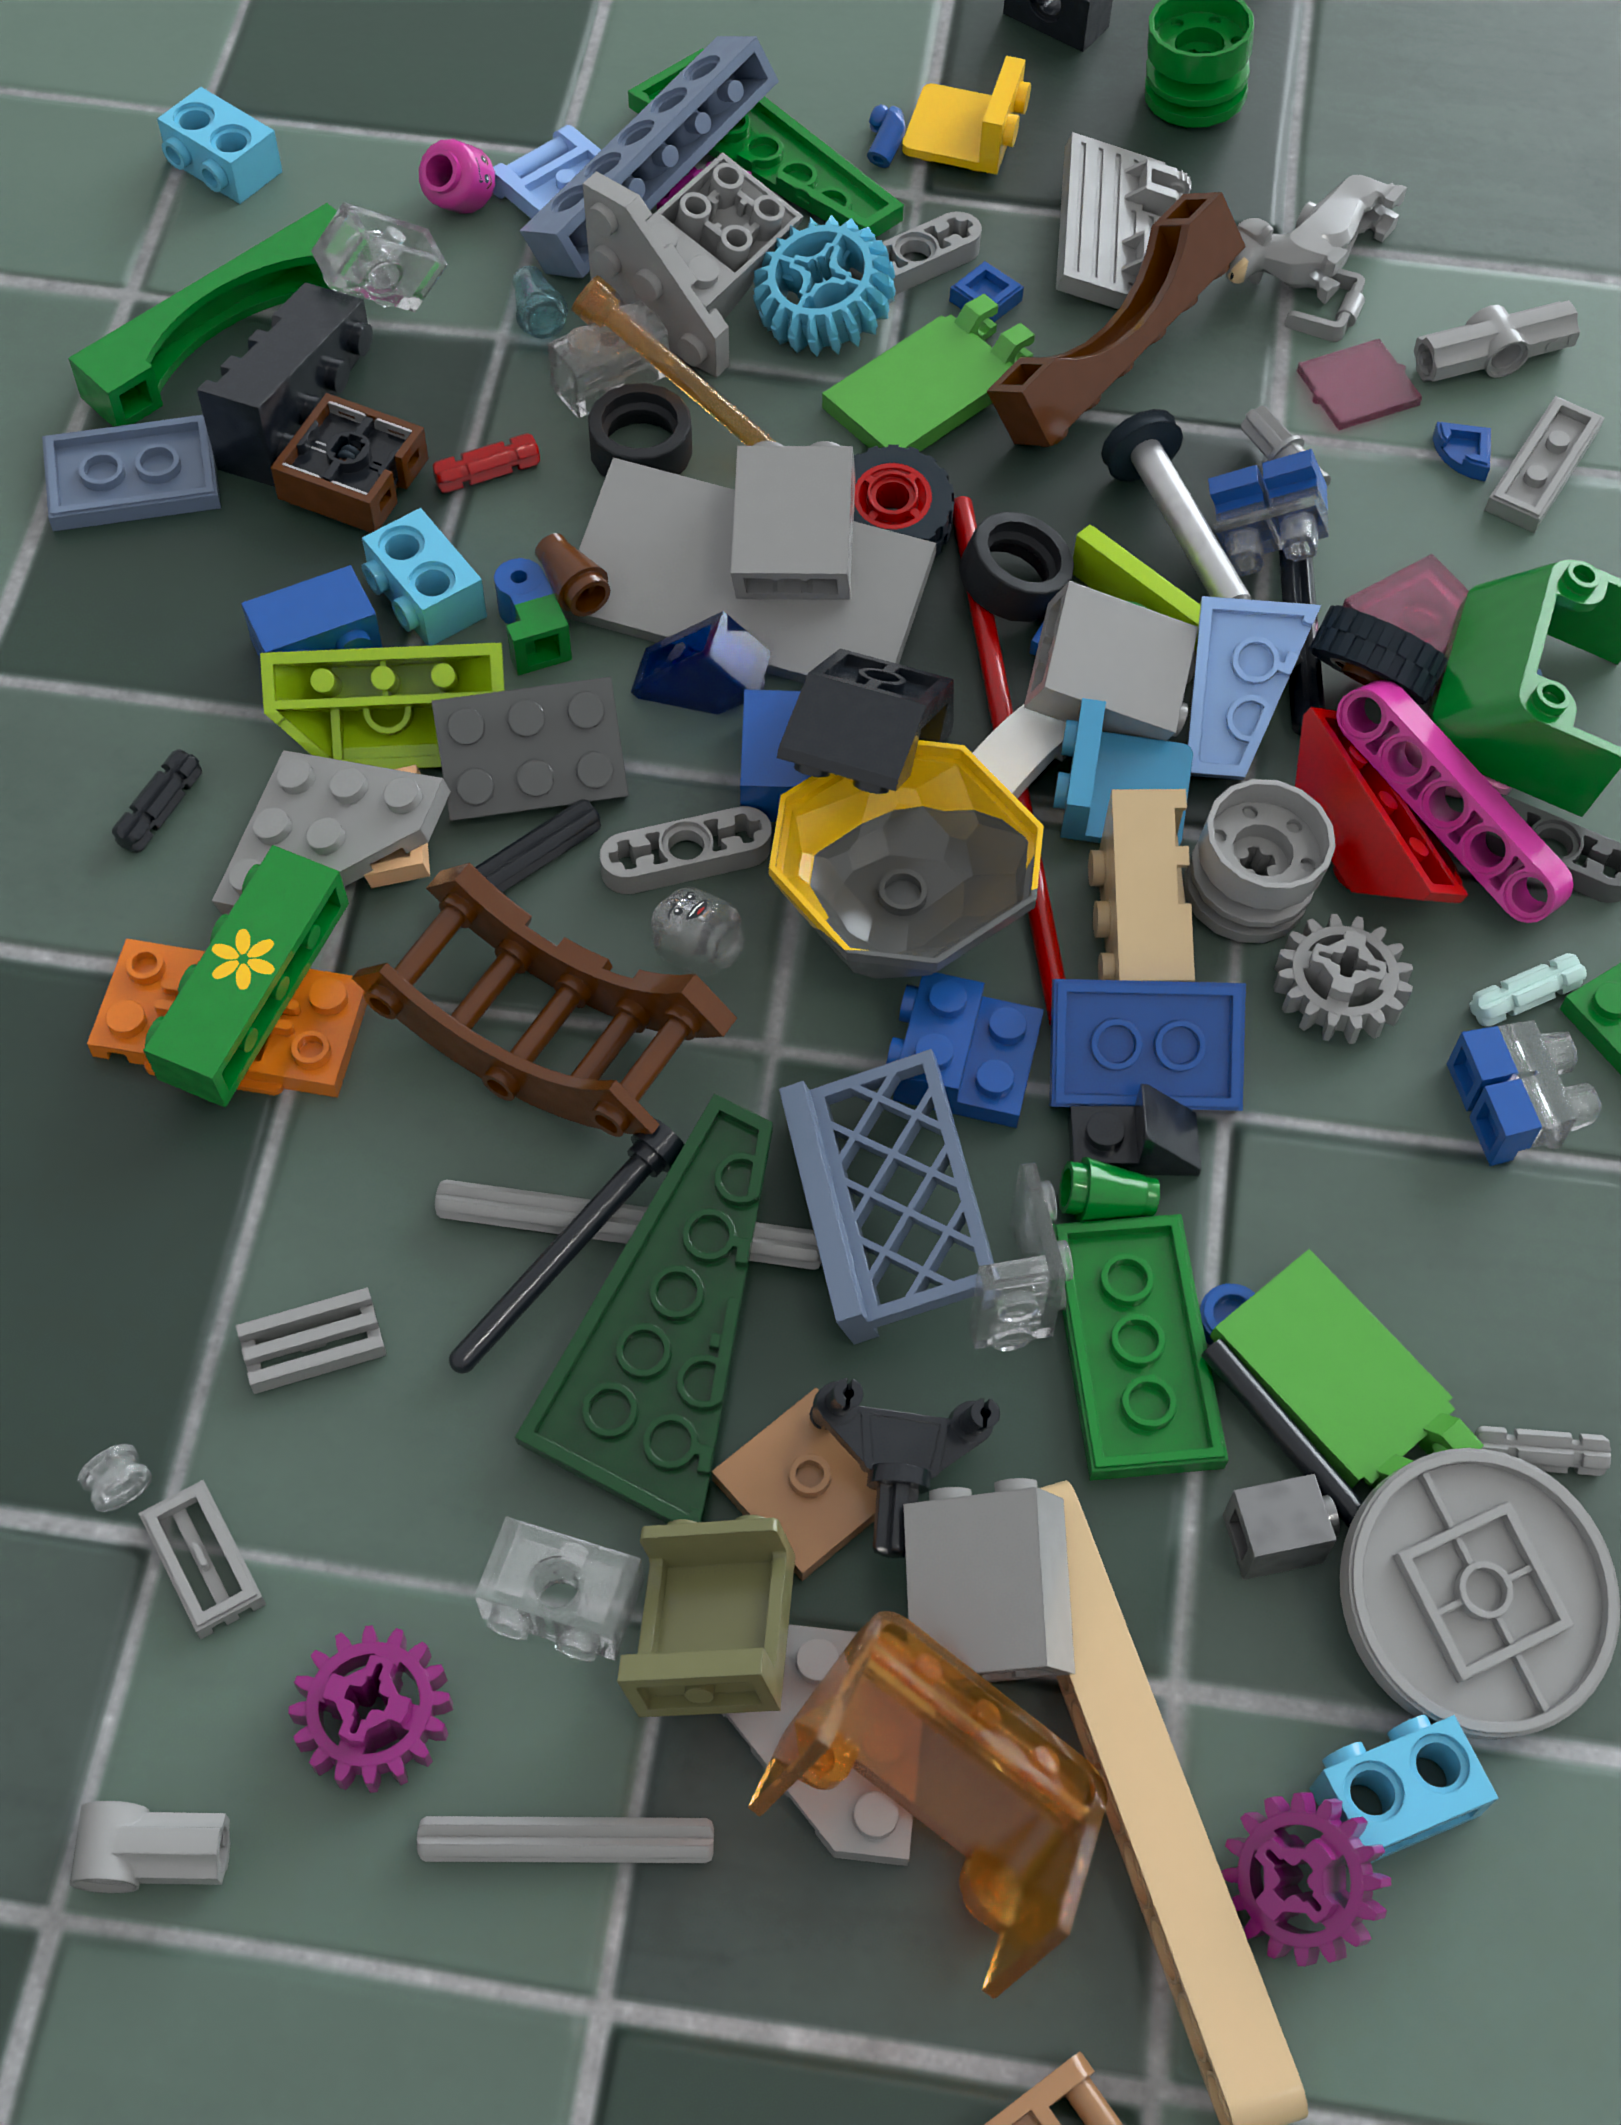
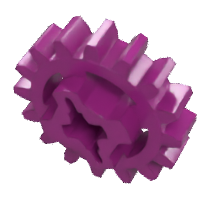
M373 1625L365 1626L362 1634V1643L352 1645L349 1639L341 1632L335 1635L338 1653L329 1658L326 1654L317 1650L310 1655L318 1670L315 1677L296 1676L294 1684L298 1692L307 1699L304 1702L290 1705L288 1709V1714L295 1724L306 1726L293 1736L294 1741L300 1752L315 1750L309 1763L314 1772L319 1776L328 1772L334 1765L336 1766L334 1779L341 1789L347 1790L353 1783L356 1775H362L369 1792L376 1793L381 1783V1774L388 1772L392 1773L394 1779L400 1785L408 1783V1776L405 1764L414 1759L417 1763L429 1767L433 1762L425 1745L428 1739L434 1741L447 1740L449 1733L446 1725L438 1718H435L436 1715L453 1711V1702L450 1694L436 1691L448 1681L441 1664L426 1668L432 1656L428 1646L423 1641L407 1652V1640L401 1629L396 1628L390 1634L387 1642L383 1643L379 1642ZM362 1666H366V1667H364V1668H362V1669H360V1670H358V1671H356V1672H354V1673H352V1674H350V1675L344 1677L346 1674H348L349 1672L353 1671L354 1669H357V1668L362 1667ZM404 1672L418 1687L419 1706L413 1704L411 1698L399 1695L403 1686L401 1677ZM381 1697L386 1707L384 1711L371 1710L366 1720H362L357 1710L359 1706L372 1707L376 1698ZM324 1711L330 1712L333 1718L343 1721L338 1733L341 1739L339 1745H336L326 1734L323 1718ZM397 1739L400 1740L394 1746L376 1753L377 1749Z
M1312 1792L1294 1793L1291 1808L1283 1796L1269 1797L1264 1800L1267 1818L1258 1812L1244 1813L1241 1816L1240 1820L1246 1831L1250 1834L1248 1838H1229L1225 1843V1847L1239 1857L1237 1867L1221 1870L1225 1881L1238 1883L1240 1894L1231 1898L1236 1911L1247 1910L1251 1917L1244 1928L1246 1938L1248 1940L1264 1934L1270 1936L1267 1956L1273 1959L1286 1956L1294 1947V1956L1298 1966L1306 1967L1316 1964L1319 1951H1321L1329 1963L1347 1958L1344 1940L1355 1947L1366 1945L1372 1939L1362 1920L1376 1921L1384 1919L1387 1910L1380 1903L1373 1900L1372 1897L1373 1890L1391 1886V1877L1381 1873H1373L1371 1864L1372 1861L1385 1853V1849L1382 1844L1364 1846L1359 1839L1368 1824L1364 1817L1351 1818L1345 1822L1340 1820L1342 1814L1341 1800L1336 1798L1325 1799L1316 1811V1802ZM1294 1825H1304L1317 1829L1324 1834L1318 1839H1313L1309 1844H1304L1296 1834L1289 1835L1285 1829ZM1309 1864L1313 1872L1309 1875L1307 1883L1313 1891L1303 1893L1298 1887V1883L1304 1876L1298 1865ZM1262 1865H1263V1870H1264V1889H1263L1262 1879H1261V1866H1262ZM1346 1865H1348L1350 1873V1893L1346 1890ZM1300 1913H1306L1315 1924L1322 1923L1326 1929L1321 1931L1303 1930L1292 1926L1287 1921L1291 1917L1298 1916Z

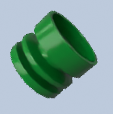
M1161 0L1155 5L1149 16L1148 59L1146 61L1145 102L1155 115L1168 123L1192 128L1210 127L1226 122L1241 111L1248 94L1249 58L1252 55L1254 35L1253 12L1245 1Z

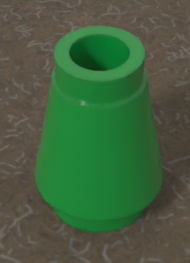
M1083 1157L1080 1162L1068 1161L1063 1168L1059 1187L1060 1210L1062 1213L1074 1214L1078 1222L1141 1216L1149 1217L1154 1216L1157 1212L1160 1200V1184L1157 1178L1146 1177L1145 1175L1089 1157Z

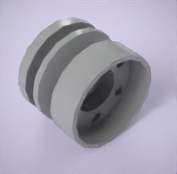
M1251 779L1230 786L1214 801L1201 835L1189 859L1190 865L1186 868L1183 875L1185 898L1188 903L1192 904V911L1196 918L1214 933L1236 942L1266 943L1285 936L1301 921L1306 907L1311 902L1314 891L1318 888L1329 867L1336 847L1333 824L1318 802L1302 789L1281 781Z

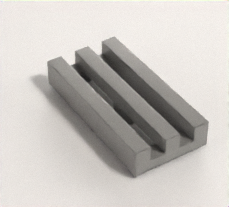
M368 1287L235 1325L242 1346L241 1350L248 1371L249 1383L254 1394L387 1356ZM363 1332L367 1333L368 1338L262 1369L261 1362L298 1351H311L325 1347L327 1343Z
M204 1480L138 1513L200 1639L214 1633L212 1628L224 1621L226 1625L240 1619L238 1614L251 1607L255 1611L266 1605ZM196 1502L199 1503L242 1589L241 1592L229 1597L186 1510V1507ZM173 1515L216 1605L203 1611L160 1523L161 1520Z

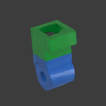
M523 558L511 559L502 563L496 569L494 582L499 616L507 623L506 629L510 658L517 675L520 676L572 660L569 625L542 568L534 561Z

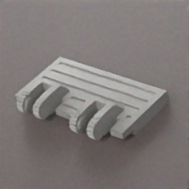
M1072 132L1064 149L1056 290L1119 309L1137 278L1147 250L1152 225L1183 194L1190 193L1191 181L1190 177L1187 176L1188 173L1165 165L1163 161Z

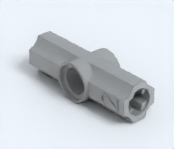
M1569 300L1508 314L1503 306L1490 305L1476 312L1467 321L1466 325L1417 337L1413 350L1416 358V371L1423 382H1435L1485 369L1488 375L1494 378L1507 376L1519 369L1528 357L1575 346L1580 334L1577 321L1578 312Z

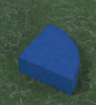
M1437 422L1433 432V443L1441 459L1452 469L1464 476L1486 481L1490 470L1491 428Z

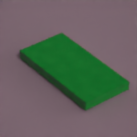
M1174 1214L1052 1224L1050 1240L1089 1480L1225 1469L1229 1461L1211 1367L1201 1357V1354L1207 1349L1182 1215Z

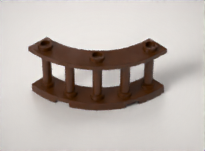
M470 862L441 870L426 887L440 902L439 909L441 912L394 969L388 963L359 969L351 978L366 992L364 995L365 1001L375 1012L387 1019L393 1020L396 1018L435 1049L480 1077L484 1085L499 1098L512 1101L516 1097L546 1112L588 1127L601 1129L614 1137H621L624 1133L653 1134L660 1124L638 1102L684 1040H693L694 1037H724L737 1019L696 974L672 975L639 969L636 975L630 978L611 972L613 966L608 958L594 953L565 937L558 946L528 927L531 923L532 915L505 896ZM460 928H469L495 948L497 958L454 1012L449 1015L413 986ZM527 971L553 987L556 993L509 1052L472 1031V1029L516 973L523 974ZM587 1005L614 1017L571 1075L553 1071L534 1063L576 1007L583 1008ZM645 1029L658 1032L620 1083L617 1080H599L634 1033H642Z

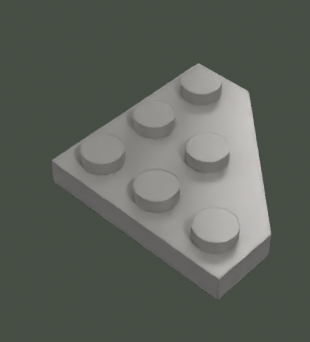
M596 171L583 183L593 307L599 310L605 317L615 319L639 333L645 340L662 346L681 357L687 364L698 367L717 378L730 366L729 326L717 308L708 312L691 288L697 279L674 245L670 243L663 247L646 222L652 213L640 195Z
M283 750L212 902L221 914H229L242 894V885L246 874L253 865L261 864L272 845L340 871L345 887L373 871L370 864L403 847L407 854L428 843L451 791L444 779L440 777Z
M789 1624L781 1710L723 1713L722 1716H726L751 1747V1753L787 1798L790 1797L815 1829L816 1836L834 1858L908 1866L925 1683L911 1680L909 1638Z

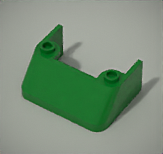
M1568 559L1481 583L1469 590L1458 608L1444 655L1448 658V662L1435 686L1427 715L1482 775L1583 817L1621 769V747L1573 727L1577 713L1574 698L1562 684L1538 675L1537 671L1547 635L1618 665L1621 662V578L1597 569L1585 561Z

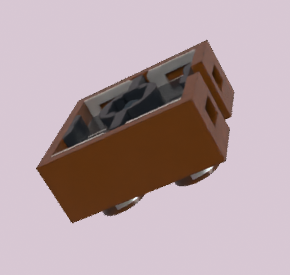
M326 393L271 466L277 497L280 500L372 533L380 529L397 505L396 489L399 487L408 489L429 459L424 427Z

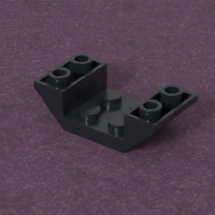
M840 648L808 673L780 742L777 758L793 762L794 769L805 775L828 777L832 773L853 779V785L865 792L886 794L889 790L897 791L911 776L918 741L943 743L951 734L954 723V679Z

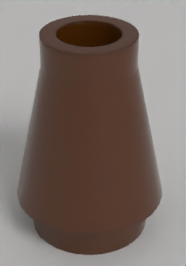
M550 534L538 543L535 549V556L542 564L556 599L563 610L572 612L578 617H585L597 612L604 606L610 596L611 589L608 584L607 572L568 543L562 534Z

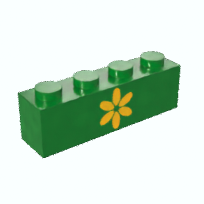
M275 845L271 846L261 864H255L250 868L242 885L241 896L230 913L223 914L215 923L210 937V945L198 964L189 966L184 972L179 983L178 996L166 1015L158 1017L148 1030L143 1051L157 1080L226 1108L349 905L340 871Z

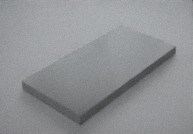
M613 457L579 548L581 553L607 572L608 584L611 589L610 596L602 608L585 617L575 616L572 612L561 608L565 618L801 683L805 682L811 670L840 648L899 664L936 556V543L854 521L851 599L736 598L731 577L735 490Z

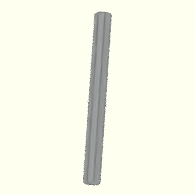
M446 1179L441 1181L437 1188L435 1210L437 1216L444 1219L560 1234L591 1199ZM623 1204L592 1239L627 1244L648 1207ZM756 1222L749 1261L812 1270L820 1267L821 1258L814 1230Z

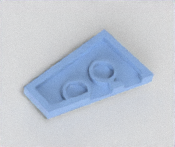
M1202 596L1187 745L1193 751L1190 776L1244 780L1321 605Z

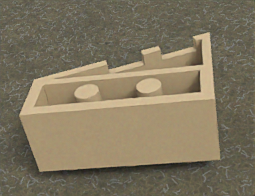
M1186 789L1111 790L1099 850H1090L1088 861L1090 886H1099L1101 901L1094 902L1095 938H1104L1106 953L1099 954L1098 980L1195 982L1192 904L1185 903L1181 869L1188 868L1190 865L1189 846H1179L1177 835L1183 811L1187 809Z

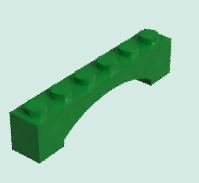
M325 203L69 357L80 397L112 427L135 424L163 406L160 393L171 375L196 349L224 329L253 314L284 304L305 282L345 294L374 276L367 235L332 206Z

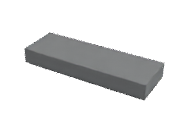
M1555 396L1490 495L1484 511L1535 533L1600 431L1605 417Z

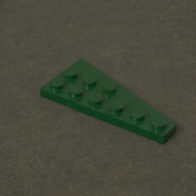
M715 1093L515 1436L518 1445L666 1523L678 1519L695 1522L703 1521L773 1132V1122Z

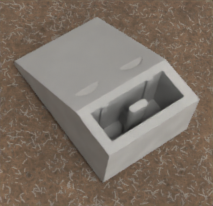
M722 152L646 222L663 247L672 243L697 279L691 288L706 310L709 312L717 308L723 319H725L754 283V271L762 268L766 252H775L776 238L784 240L789 238L790 225L797 228L803 220V215Z

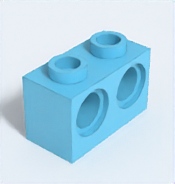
M199 87L157 118L163 141L162 151L170 164L179 170H185L203 181L214 192H221L239 204L283 172L275 131L202 87Z
M421 508L362 537L367 561L362 564V572L368 585L376 595L384 593L391 601L393 611L401 626L408 632L414 629L427 646L435 645L487 617L482 579Z
M1420 1715L1409 1719L1387 1732L1390 1742L1366 1751L1362 1742L1352 1743L1340 1748L1322 1760L1326 1769L1321 1772L1309 1788L1318 1807L1325 1799L1336 1798L1342 1801V1814L1340 1817L1342 1822L1355 1817H1364L1368 1821L1366 1829L1359 1839L1364 1846L1382 1844L1385 1849V1853L1374 1861L1481 1816L1498 1799L1455 1715L1433 1724L1430 1723L1427 1715ZM1426 1758L1436 1762L1445 1773L1446 1787H1435L1424 1781L1418 1773L1416 1759ZM1362 1785L1373 1790L1381 1801L1382 1814L1369 1815L1358 1809L1351 1798L1350 1786Z

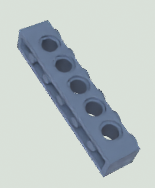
M717 36L520 230L545 274L583 278L590 271L583 183L596 171L639 194L649 210H651L779 82L756 36Z

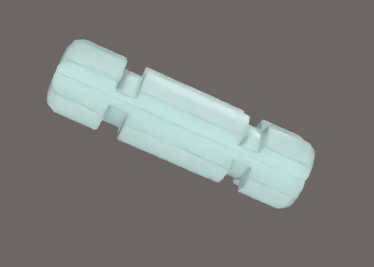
M1563 954L1550 960V967L1546 964H1540L1501 981L1502 988L1492 985L1475 992L1473 1000L1469 1003L1471 1013L1476 1016L1480 1025L1489 1027L1507 1019L1506 1013L1511 1016L1518 1015L1556 998L1555 992L1561 995L1580 988L1583 984V979L1587 976L1585 966L1580 964L1575 954Z

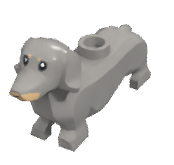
M1352 175L1341 182L1318 204L1309 201L1303 207L1297 219L1295 230L1291 233L1274 234L1273 227L1259 218L1243 220L1238 224L1237 228L1246 247L1230 263V268L1226 274L1227 279L1239 284L1249 278L1251 283L1259 284L1265 272L1276 276L1291 288L1308 287L1316 289L1318 299L1323 304H1326L1337 292L1340 285L1332 277L1346 264L1357 235L1364 233L1367 229H1371L1374 232V239L1383 242L1396 228L1399 214L1392 211L1395 206L1399 207L1404 201L1407 187L1394 185L1393 183L1385 184L1363 175Z

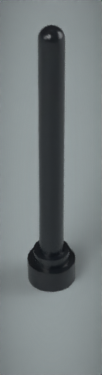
M655 1119L660 1125L653 1134L634 1133L631 1136L633 1145L627 1150L630 1158L451 1352L449 1364L455 1372L461 1374L468 1373L481 1361L649 1175L656 1178L662 1171L669 1172L684 1143L668 1126Z

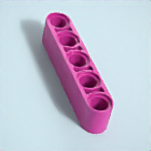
M1379 680L1354 689L1343 696L1338 704L1336 713L1337 723L1342 733L1511 917L1524 923L1538 922L1566 903L1572 894L1574 886L1572 874L1567 866L1403 688L1395 682ZM1367 698L1373 699L1379 705L1382 714L1380 724L1373 723L1367 717L1364 707ZM1406 742L1416 745L1422 753L1423 761L1421 768H1416L1408 762L1404 751ZM1447 786L1456 789L1461 794L1464 802L1462 813L1454 811L1446 802L1445 791ZM1487 831L1496 833L1502 838L1506 848L1505 857L1496 856L1489 850L1486 844ZM1528 877L1536 878L1544 884L1548 894L1547 902L1538 901L1531 896L1527 889Z

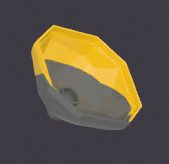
M919 740L911 776L897 791L889 790L886 794L865 792L853 785V779L830 773L828 777L811 776L780 796L769 863V876L837 956L854 973L875 979L926 976L938 972L1035 908L1044 826L965 745Z

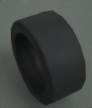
M648 383L625 384L606 392L594 403L589 413L588 427L591 461L604 477L607 475L613 457L678 475L687 468L692 456L690 410L681 397L667 388ZM641 423L660 426L672 434L663 443L650 448L626 447L619 445L609 438L616 430L622 427Z
M1001 512L986 517L976 527L962 554L959 572L964 588L973 600L988 612L1009 621L1032 622L1045 617L1048 603L1068 581H1071L1074 561L1069 546L1059 533L1046 523L1023 513ZM990 552H1007L1022 558L1036 570L1042 578V582H1026L1011 576L999 567Z

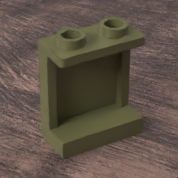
M743 1515L735 1520L695 1522L678 1519L670 1521L666 1525L642 1527L640 1543L649 1558L650 1567L638 1653L621 1655L617 1679L619 1686L638 1717L780 1711L795 1553L779 1520L758 1515Z

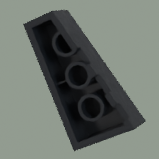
M305 282L272 315L271 329L268 332L257 329L248 338V352L242 358L231 355L220 366L223 377L217 383L206 380L197 389L217 470L275 487L271 466L326 393L335 396L336 393H341L345 389L350 371L359 357L365 356L370 349L373 330L367 321L364 299Z

